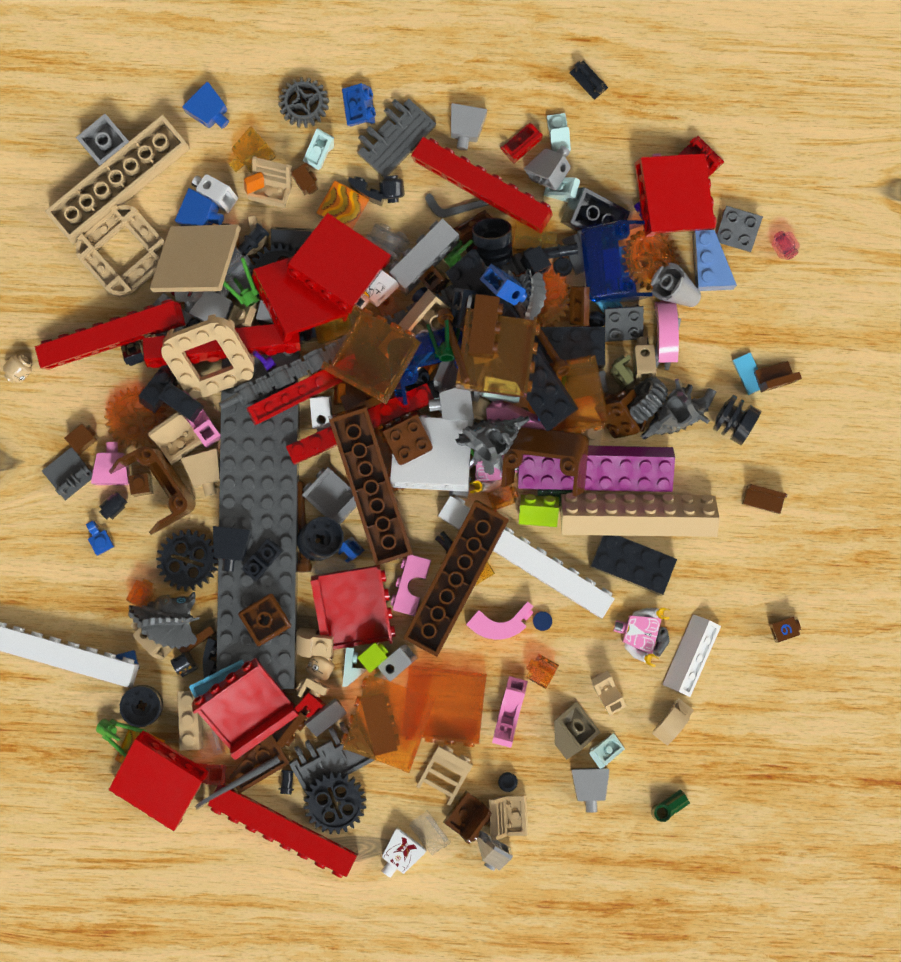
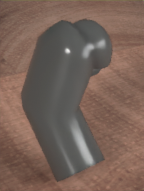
M708 388L704 397L693 398L691 401L695 404L709 407L716 391Z
M665 627L659 628L656 638L657 644L653 650V654L658 657L661 656L670 642L668 630Z

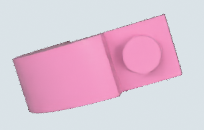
M664 300L655 302L658 362H678L679 328L676 303Z
M527 602L511 620L503 623L490 620L478 610L466 625L484 638L494 640L510 638L527 627L521 620L524 619L526 621L533 614L531 609L534 606Z
M509 676L492 743L511 748L528 681Z

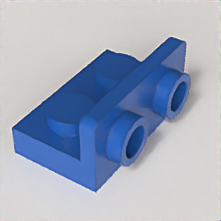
M362 83L342 89L347 126L352 127L365 122L375 123L376 111L373 107L372 89Z

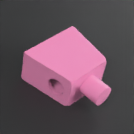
M106 442V453L96 454L91 484L129 485V465L112 474L109 472L116 460L126 455L125 453H118V442Z

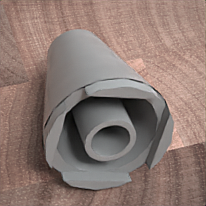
M668 263V266L660 267L652 278V294L660 300L694 307L701 299L700 291L677 264Z

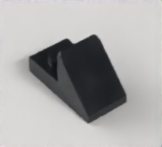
M140 340L121 346L126 365L133 366L145 361L143 346Z

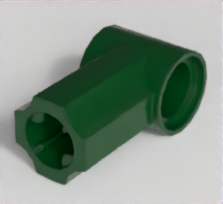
M679 789L661 803L654 805L651 815L657 821L666 822L671 816L689 805L690 802L683 791ZM661 807L666 811L663 818L657 816V810Z

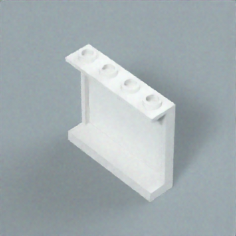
M421 415L419 419L433 449L404 465H399L392 454L391 487L469 492L471 448L458 445L455 439L459 438V434L463 433V429L473 426V420L443 419L442 416L431 418L428 415Z

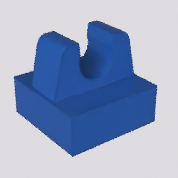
M350 537L343 542L338 554L340 555L345 552L348 556L345 561L348 563L360 556L365 550L353 537Z

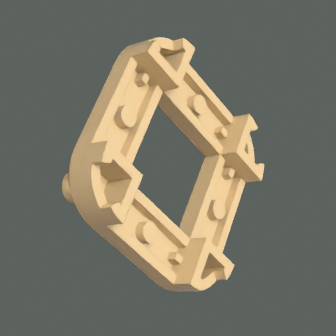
M115 205L110 208L112 211L84 235L82 233L79 235L76 244V255L110 294L123 298L134 293L155 274L165 241L136 208L128 205ZM126 226L148 253L120 277L97 250Z
M216 314L208 315V320L177 332L171 329L163 340L161 353L165 362L183 390L193 399L206 397L240 385L253 377L254 355L248 352L235 330V323L231 319L228 321L227 319L216 317ZM217 340L232 365L203 376L201 373H197L184 351Z

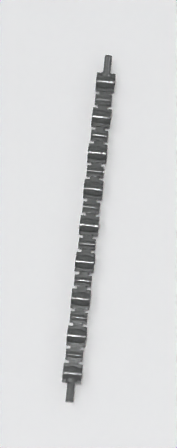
M523 252L514 255L509 264L506 263L497 268L514 272L515 276L525 273L526 270L520 262ZM454 285L441 290L442 296H439L438 293L435 294L450 308ZM417 302L407 306V311L409 312ZM403 309L393 314L395 317L393 319L391 315L385 316L372 323L374 328L371 329L368 326L359 330L360 335H357L356 331L338 339L339 345H336L335 342L325 346L326 351L324 352L322 348L313 350L303 356L305 360L303 362L301 359L295 360L290 363V368H288L287 364L277 367L268 372L269 378L264 375L256 379V384L254 385L252 381L238 386L233 389L236 395L219 402L221 409L223 410L237 402H240L242 407L260 399L259 393L264 396L272 392V387L274 386L276 390L282 389L295 382L293 377L296 376L299 379L308 375L307 370H310L311 374L320 371L330 365L328 360H331L332 363L343 358L341 355L343 353L346 357L354 354V348H358L364 343L371 342L373 344L377 342V337H379L380 341L386 339L408 312L405 313Z

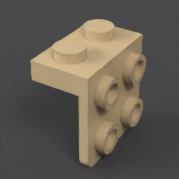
M179 412L169 416L166 421L155 426L148 434L161 449L171 465L202 444L189 422Z

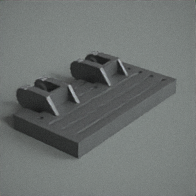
M396 99L392 101L393 106L403 114L400 118L388 108L384 110L385 114L396 125L388 120L378 130V133L370 126L366 129L368 134L377 140L374 145L365 136L360 135L358 137L370 150L368 152L362 147L357 152L358 155L382 177L389 176L416 148L422 137H426L436 127V123L410 99L403 105Z
M343 721L340 722V728L347 737L341 741L336 730L333 727L329 728V732L337 746H334L330 739L316 747L319 755L316 753L310 740L305 741V745L312 755L308 759L305 758L299 746L294 747L302 765L299 764L297 758L291 760L289 765L304 791L306 789L312 790L310 782L316 784V776L323 779L322 773H325L328 777L330 776V771L333 772L334 776H337L338 771H340L343 777L346 773L349 775L376 760L358 725L350 728L353 734L352 737Z

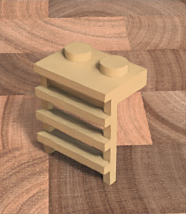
M253 156V175L259 172L263 174L264 188L249 193L248 200L285 208L292 188L291 166Z
M443 745V747L438 746L416 787L420 789L423 782L450 796L447 804L451 805L473 764L470 763L471 759L462 754L459 757L453 753L454 750ZM434 761L462 776L459 782L431 768ZM428 772L456 786L453 793L426 779Z
M526 795L499 796L489 799V808L492 813L490 816L491 840H499L506 836L528 835Z

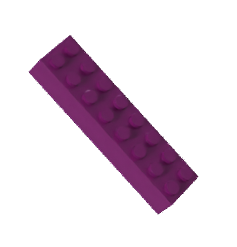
M589 445L585 490L673 492L674 449L673 447ZM532 455L523 456V462L518 467V489L573 490L574 477L564 475L561 472L560 459Z

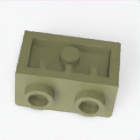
M622 355L617 358L611 365L612 369L609 372L621 389H626L634 380L632 378V371L628 367H624L630 361V355L626 357Z

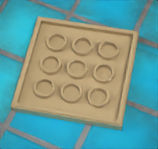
M239 225L170 226L150 286L151 291H221L241 229Z

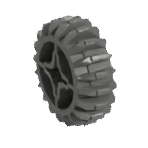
M300 77V82L293 79V85L287 83L288 89L282 88L281 91L284 95H279L281 102L278 103L279 107L282 108L280 113L285 114L284 119L286 121L290 119L291 125L297 122L298 128L301 127L302 123L305 128H308V123L315 126V120L321 123L320 116L326 117L325 111L329 110L327 105L329 98L326 97L328 93L323 91V85L318 86L317 80L311 83V78L309 77L306 82H304L303 77ZM302 90H309L315 94H305ZM297 93L296 100L292 101V104L289 105L291 97ZM300 96H302L303 100L307 102V109L305 108V105L301 103L302 100ZM316 101H319L318 107L314 112L311 113L310 109L312 105L316 104ZM293 111H303L306 115H297Z
M650 377L640 381L633 388L637 396L627 405V408L637 424L643 423L644 420H648L649 417L653 416L663 406V402L666 401L668 395L666 385L657 377Z

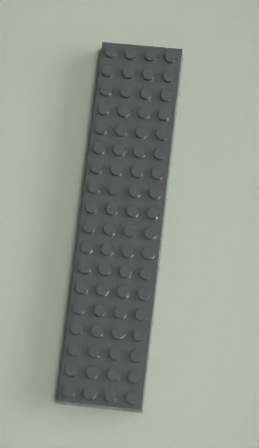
M301 351L291 354L283 352L272 355L271 358L276 366L270 370H266L262 362L254 357L253 377L247 382L252 381L254 385L256 384L255 380L264 375L269 378L268 372L285 364L290 368V363L301 359ZM266 354L262 355L265 359L269 357ZM228 358L222 359V369L232 365ZM296 376L293 377L295 382L282 389L276 390L274 386L272 387L273 391L264 396L259 393L260 399L242 407L240 402H237L223 410L221 409L219 527L251 530L252 535L244 561H235L234 572L222 571L223 559H218L217 672L240 660H243L245 663L256 658L281 689H296L299 463L293 464L286 446L300 440V403L256 426L246 408L300 382V378L297 379ZM240 385L221 391V401L236 395L233 389ZM270 538L284 551L255 582L241 568L256 553L266 539ZM271 593L276 598L292 626L265 644L257 646L238 613ZM262 615L261 624H269L268 620L270 617Z

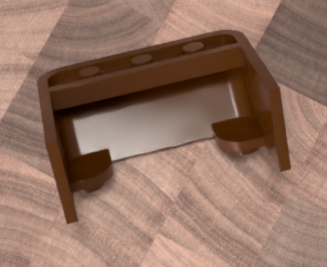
M520 427L513 445L510 446L503 457L501 487L514 483L515 468L522 464L524 455L560 459L561 472L564 475L574 477L572 496L584 493L589 447L588 438L581 433Z
M140 447L117 459L109 470L110 474L138 461L141 465L148 466L168 496L167 505L172 514L157 521L149 531L150 535L185 517L195 509L196 502L160 448Z

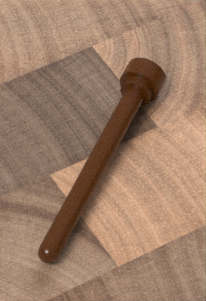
M442 308L436 314L438 322L445 327V320L449 321L451 349L462 382L469 383L470 377L451 324L453 320L452 311L449 308Z
M533 320L531 328L552 359L554 372L558 377L567 375L571 370L567 361L560 359L537 321Z
M298 481L299 531L306 525L303 481ZM300 553L297 572H312V563Z

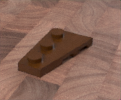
M273 734L256 745L231 773L229 778L233 782L276 755L280 763L235 787L239 794L289 764V760L282 748L276 744L277 740Z

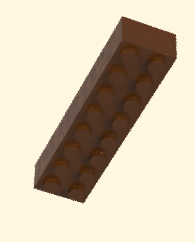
M366 405L328 416L375 565L378 566L412 555L413 553Z
M478 500L474 501L403 637L404 640L438 657L503 534L510 517Z

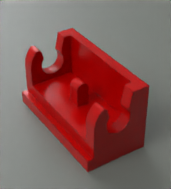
M530 122L500 149L515 164L542 140L543 134Z
M309 692L294 709L300 712L306 708L307 711L310 710L306 717H310L323 708L326 703Z

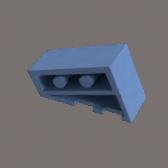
M715 230L695 231L692 236L695 286L699 291L734 290L737 284Z

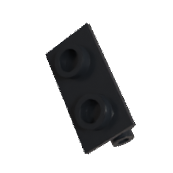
M584 60L577 62L574 66L575 68L569 72L594 100L608 89L606 84Z

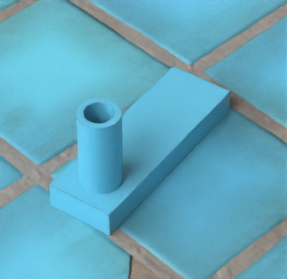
M243 660L190 685L189 688L194 698L205 694L211 686L222 682L231 672L239 670L244 664Z

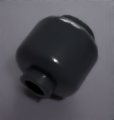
M398 175L384 176L383 180L379 182L380 194H383V199L388 200V203L399 202V198L404 197V181L398 178Z

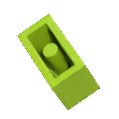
M533 494L521 495L519 524L557 527L559 497L535 496Z
M374 643L357 658L368 672L372 673L388 658L387 654L389 651L383 644L378 645Z

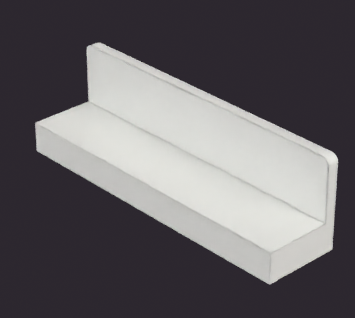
M697 615L692 616L663 682L664 686L691 697L721 626Z

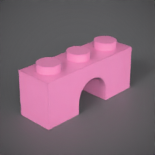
M203 409L194 422L186 418L206 448L220 440V432Z
M414 555L403 558L401 568L404 569L403 575L398 576L395 587L399 589L397 595L393 594L390 604L393 606L394 611L415 616L420 597L410 594L408 585L414 578L426 580L431 560Z

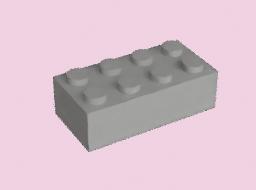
M443 218L439 222L435 221L430 226V231L427 235L422 234L416 241L417 245L413 249H407L402 255L404 258L399 263L396 261L389 268V276L400 285L398 289L406 296L421 282L419 278L432 265L436 267L459 243V234Z

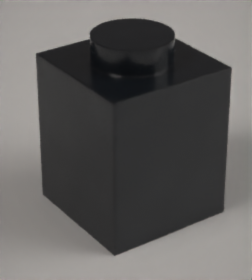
M541 246L526 249L520 260L525 270L527 268L531 270V276L537 272L541 274L548 272L552 265Z

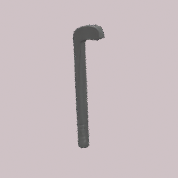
M430 193L425 197L432 212L440 218L450 217L489 205L482 200L442 209Z
M277 755L200 801L195 806L196 810L202 808L212 799L280 763Z

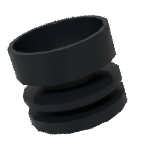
M485 218L472 226L473 249H476L487 267L490 264L498 267L511 261L513 257L512 228L508 221L501 218Z
M732 395L724 403L716 416L713 430L717 432L721 425L725 426L721 434L725 435L729 429L732 430L730 440L742 445L762 411L752 405L745 411L742 410L744 400L741 399L738 405L735 406L734 403L737 396Z
M317 517L301 528L297 536V547L306 559L311 561L325 560L337 553L344 541L343 530L334 519ZM317 538L321 540L319 543L315 542Z
M148 685L135 686L126 691L122 696L119 704L120 714L129 725L146 727L155 722L161 715L163 699L154 687ZM140 700H142L143 703H147L145 711H143L142 708H138Z

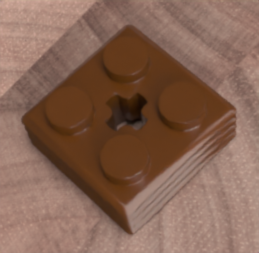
M271 593L238 613L257 646L265 644L292 626L276 598ZM262 615L270 617L268 620L269 624H261Z

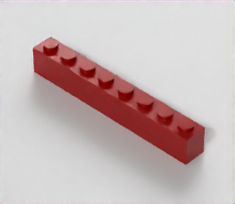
M422 137L411 155L415 163L540 234L553 216L552 209H550L551 206L546 202L536 201L535 197L530 193L520 192L519 188L514 184H506L498 175H490L482 166H474L468 158L455 155L452 149L439 146V143L432 138Z
M172 299L164 300L161 302V305H149L144 307L143 311H131L126 313L127 316L113 317L107 323L98 322L92 324V328L89 329L80 328L70 335L68 333L61 334L55 340H43L40 345L35 346L39 366L41 369L50 370L184 326L186 324L181 305L178 302L172 301Z
M274 324L235 328L250 354L257 351L260 355L272 356L277 353L286 352L291 354L301 351L299 333L293 334L291 340L284 343ZM166 336L143 338L144 360L147 367L159 368L162 365H167L161 353L162 343ZM217 340L184 351L192 364H197L200 361L216 362L219 359H227Z
M219 783L214 793L226 785ZM234 789L223 793L208 803L212 812L218 815L223 813L229 816L228 820L235 824L243 823L246 825L245 829L253 833L256 831L262 833L264 839L273 842V840L279 842V846L287 851L295 850L298 852L297 856L305 860L308 858L314 860L316 866L322 869L327 867L333 870L331 873L339 878L348 876L358 856L354 851L242 793L239 794Z

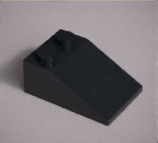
M582 187L578 188L575 198H570L560 223L576 231L582 230V233L588 236L605 234L606 243L617 246L630 211Z

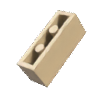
M191 691L178 692L180 751L204 748L203 719L198 713H193L192 702L195 698Z

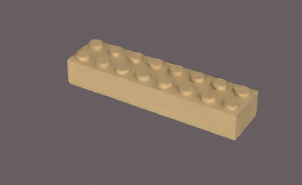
M161 115L45 210V212L74 245L81 233L84 235L112 211L110 208L115 205H123L190 148L167 119Z
M572 493L561 494L560 516L562 535L718 536L719 512L716 496L587 493L572 496Z

